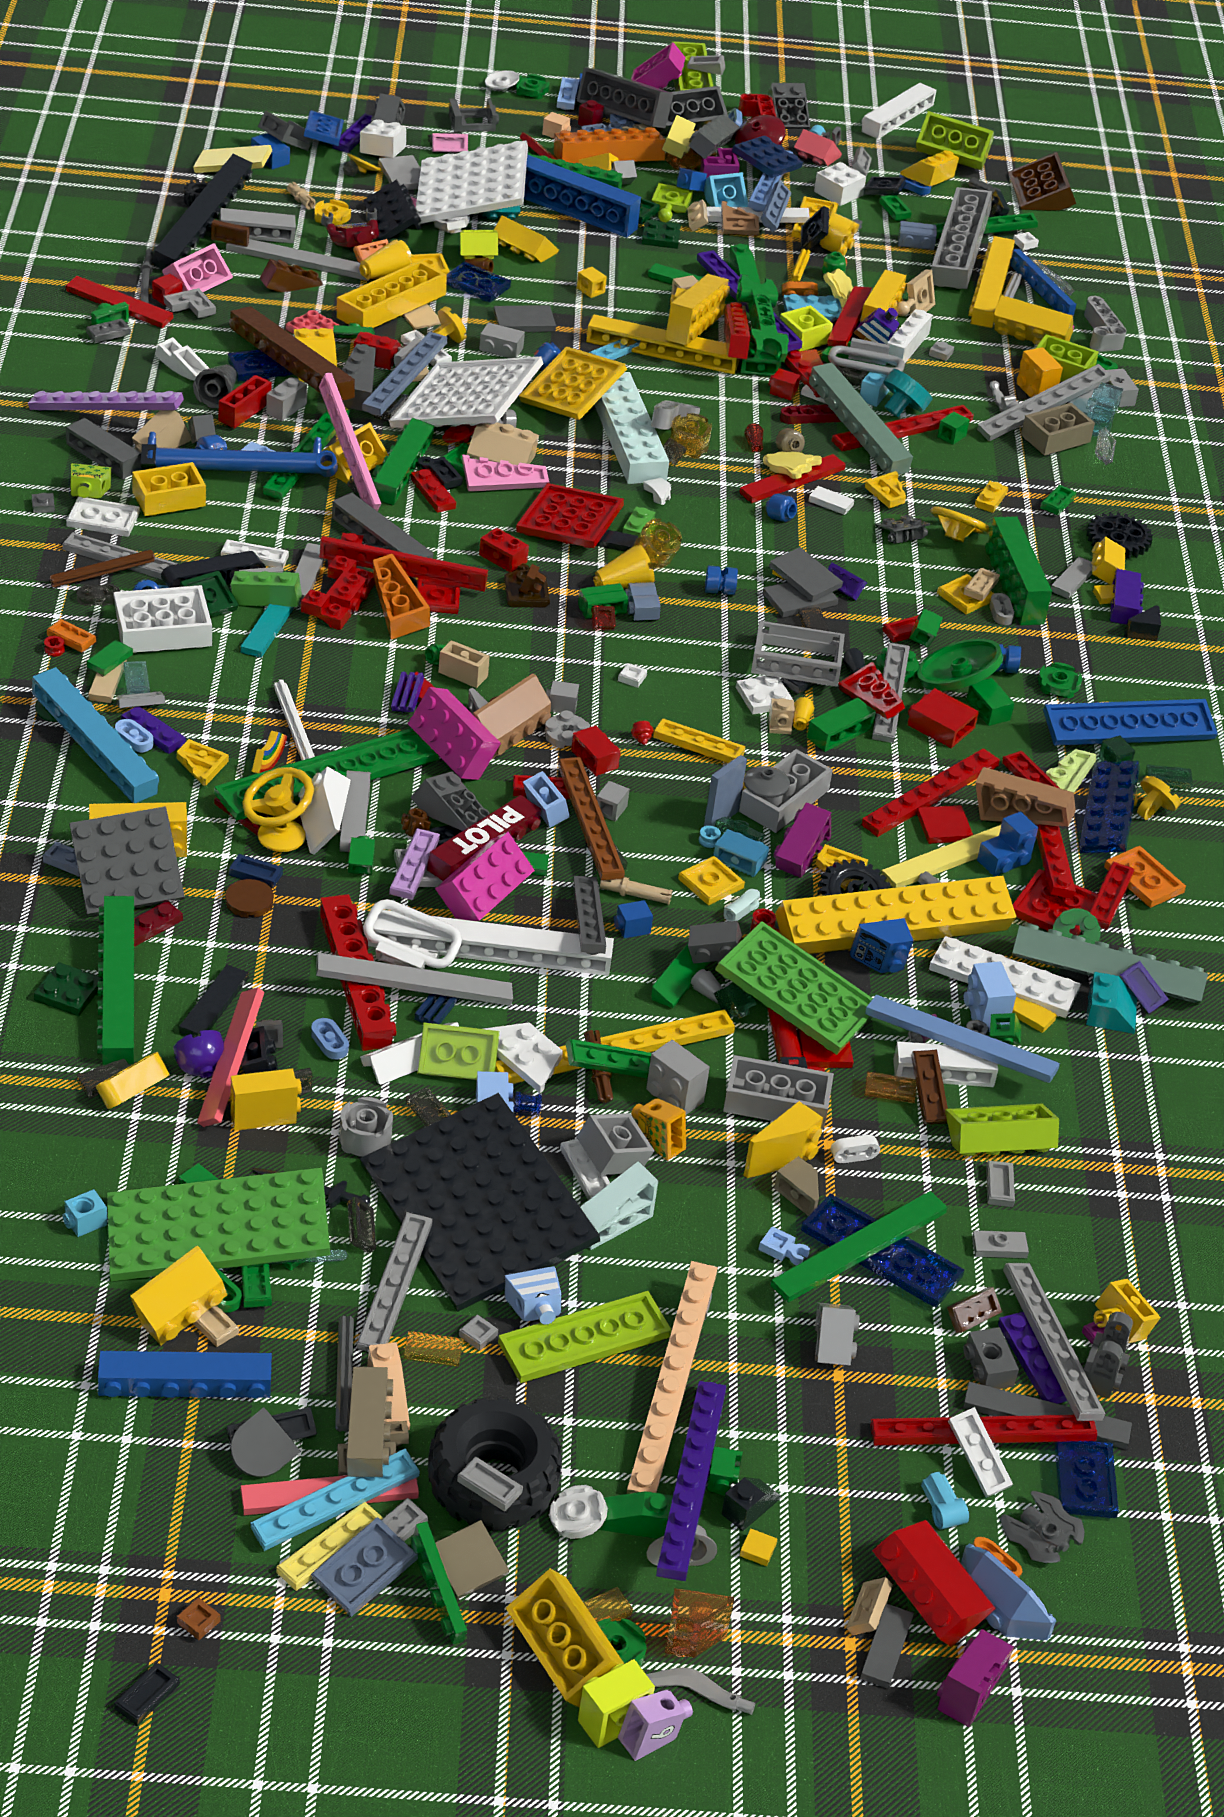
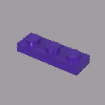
M136 706L121 715V720H134L153 735V744L168 754L182 747L186 742L185 736L140 706Z

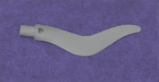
M674 1668L646 1674L655 1687L684 1686L735 1712L739 1710L752 1715L755 1708L754 1702L741 1698V1695L722 1689L703 1673L691 1668Z

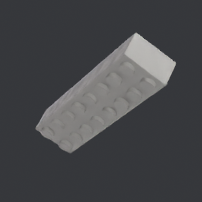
M956 188L932 263L933 285L967 289L991 211L992 191Z

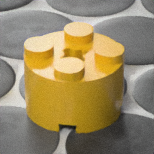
M835 213L829 220L828 235L820 241V245L830 252H840L845 256L847 249H851L854 245L855 239H853V236L858 231L859 224Z

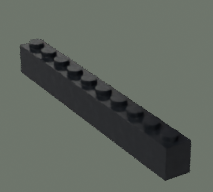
M234 153L230 156L156 247L151 265L163 270L172 263L190 255L191 249L197 247L199 239L205 237L207 229H211L212 221L220 218V209L228 208L230 200H234L238 190L241 191L246 180L249 181L253 174L251 170L252 162Z

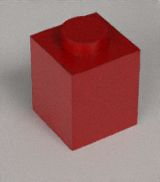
M170 273L153 280L152 298L166 305L164 303V296L182 292V281Z
M779 368L769 379V386H771L770 394L792 400L798 392L800 375Z

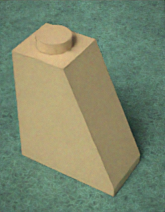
M160 410L132 437L136 445L134 448L139 452L142 450V444H148L150 432L156 433L157 448H177L191 440L190 433L180 414L175 410Z

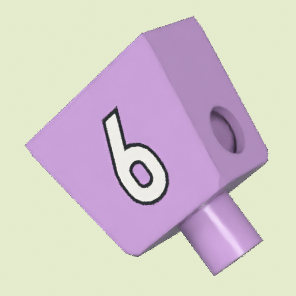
M668 1690L632 1700L618 1739L636 1761L673 1741L678 1735L683 1720L692 1716V1706L686 1699L678 1701L672 1692Z

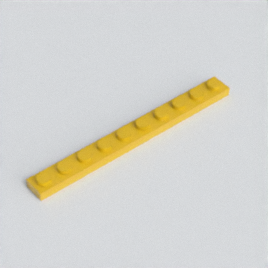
M726 1010L601 1037V1043L603 1045L638 1051L654 1052L671 1040H674L679 1045L733 1034L735 1025ZM566 1045L559 1047L563 1050L562 1059L558 1066L554 1067L553 1074L582 1068L570 1066ZM496 1061L495 1072H508V1083L514 1084L525 1081L503 1061Z

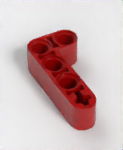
M764 94L740 95L738 110L742 112V116L772 115L776 117L773 101L770 96Z

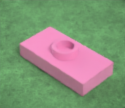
M432 133V152L460 153L468 151V134Z

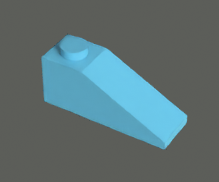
M869 372L862 380L860 396L867 404L877 406L890 391L883 383L888 375Z

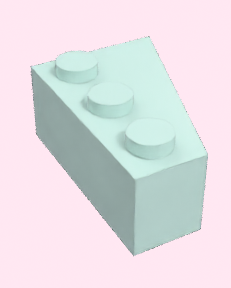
M639 1161L580 1207L600 1234V1242L590 1246L591 1250L653 1217L658 1180Z

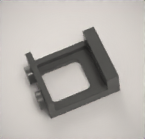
M487 98L486 108H459L456 99H449L448 115L454 132L495 131L496 124L499 123V115L496 113L495 105L492 104L490 98ZM484 117L489 122L466 124L465 118Z
M266 110L264 111L258 125L260 129L283 142L307 151L309 150L313 139L304 136L305 128L291 120L286 122Z

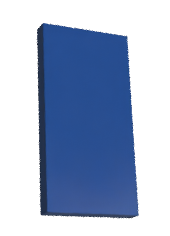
M311 110L304 136L338 146L344 120Z

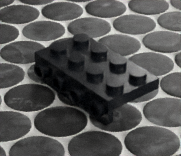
M397 179L390 184L384 185L382 189L368 195L363 200L366 209L368 208V212L373 213L374 208L377 209L378 237L380 240H388L413 224L418 230L421 229L420 222L422 220L417 213L418 211L413 204L409 191L404 183L400 185Z

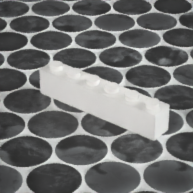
M922 83L911 87L865 115L862 119L861 132L877 139L881 138L933 106L936 89Z

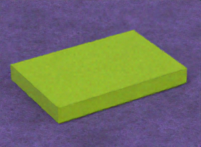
M424 1023L417 1073L477 1080V1071L495 1072L500 1031Z

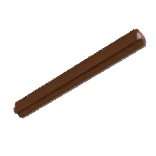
M146 550L50 575L49 579L51 586L55 588L152 563L155 561V556L152 550Z

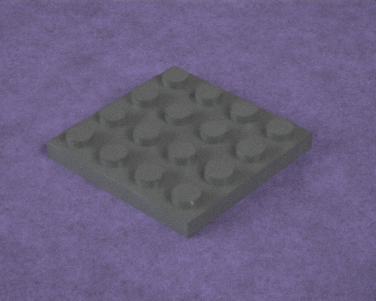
M166 806L69 823L87 917L99 915V906H104V896H134V909L162 904L168 901L185 900Z

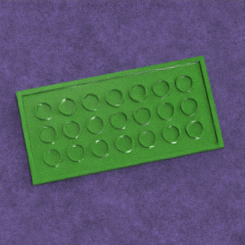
M322 1168L107 1193L109 1271L111 1282L157 1276L197 1245L216 1269L331 1255Z

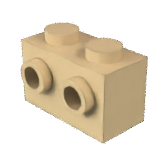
M451 640L440 651L439 673L477 688L488 677L490 656Z

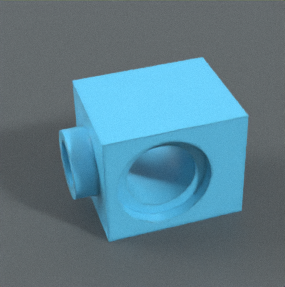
M91 1190L65 1201L63 1220L68 1229L72 1228L77 1237L107 1225V1207L96 1191Z

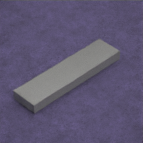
M307 543L295 573H299L302 592L300 601L310 589H313L325 559L319 558L320 545Z

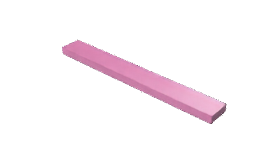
M325 373L319 389L360 498L378 511L381 502L332 373Z

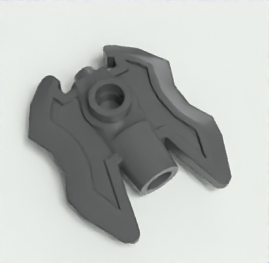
M1032 1491L1031 1496L1040 1511L1033 1506L1026 1508L1021 1515V1520L1024 1523L1003 1514L1000 1517L1002 1527L1010 1541L1019 1543L1028 1550L1031 1560L1044 1563L1060 1562L1058 1553L1061 1550L1063 1552L1068 1550L1071 1539L1074 1540L1076 1545L1083 1543L1085 1531L1082 1520L1070 1516L1063 1509L1060 1500L1038 1491Z

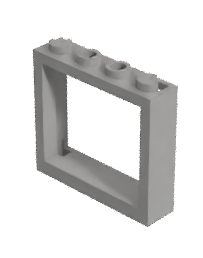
M759 621L751 673L838 687L845 634ZM763 626L769 627V630L763 629ZM833 637L840 638V640L835 641L833 640ZM762 644L835 655L834 662L761 651Z

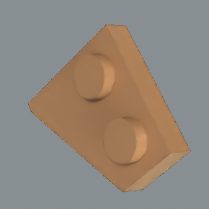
M722 201L723 234H759V218L757 215L748 213L739 207L734 209L727 205L728 202Z

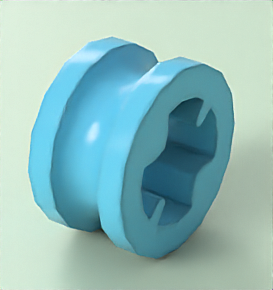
M714 826L702 827L699 843L704 847L714 848L720 838V830Z

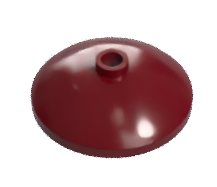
M772 115L752 117L745 121L736 132L735 144L767 136L775 144L781 145L786 135L784 123L778 117Z

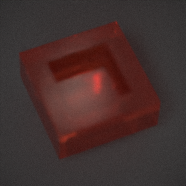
M593 606L591 609L593 629L614 630L616 627L615 607Z

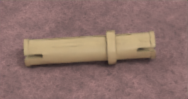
M624 877V879L602 880L600 883V889L619 892L621 896L627 894L666 903L667 905L670 904L673 890L629 881L627 877Z

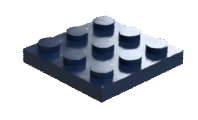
M767 136L736 144L732 149L733 153L771 178L800 169L803 161L798 159L797 155L787 152L783 146L775 144Z

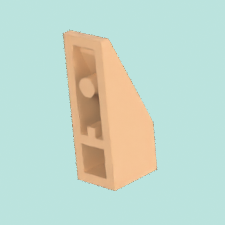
M397 1342L369 1345L367 1367H388V1379H393V1396H388L387 1401H392V1419H386V1422L407 1421L408 1430H410L402 1364Z

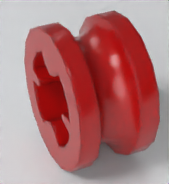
M49 636L44 640V651L48 656L58 657L64 653L63 638Z

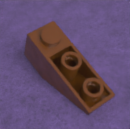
M269 259L260 276L261 281L267 288L282 293L323 285V282L318 277V273L315 271H306L298 265L291 266L282 260L275 261Z

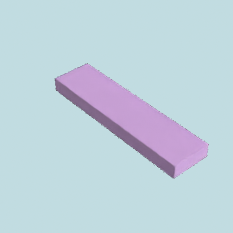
M422 829L416 830L391 884L389 894L413 900L427 869L430 851L436 848L440 834Z

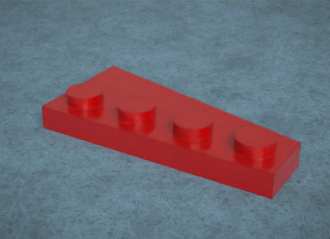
M817 350L788 352L784 363L793 373L800 375V380L813 391L816 398L820 397L809 383L812 367L823 365Z

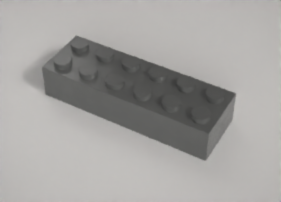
M584 67L576 101L585 103L589 100H594L604 106V111L652 127L666 128L674 93L599 69Z

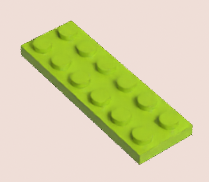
M645 1291L555 1318L550 1324L538 1323L499 1335L498 1343L519 1382L523 1383L670 1338L672 1330L649 1291Z

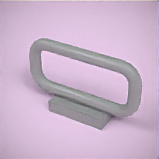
M852 338L850 347L835 346L830 349L828 354V360L835 365L888 375L893 369L880 366L886 365L887 362L896 364L897 367L895 369L902 372L905 367V363L901 358L888 355L890 345ZM839 353H840V354H847V355H849V357H848L849 359H854V360H859V361H865V362H870V363H875V364H880V365H874V364H869V363H864V362H859V361H853V360L843 359V358L836 357V354H839Z

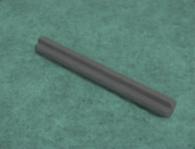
M350 1315L341 1316L338 1325L335 1428L339 1432L349 1431L354 1319Z

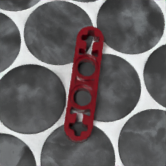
M827 404L785 406L780 412V421L785 424L841 422Z

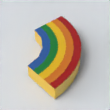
M275 731L270 732L265 746L262 749L256 750L252 772L261 773L271 770L275 766L283 752L287 739L286 735Z

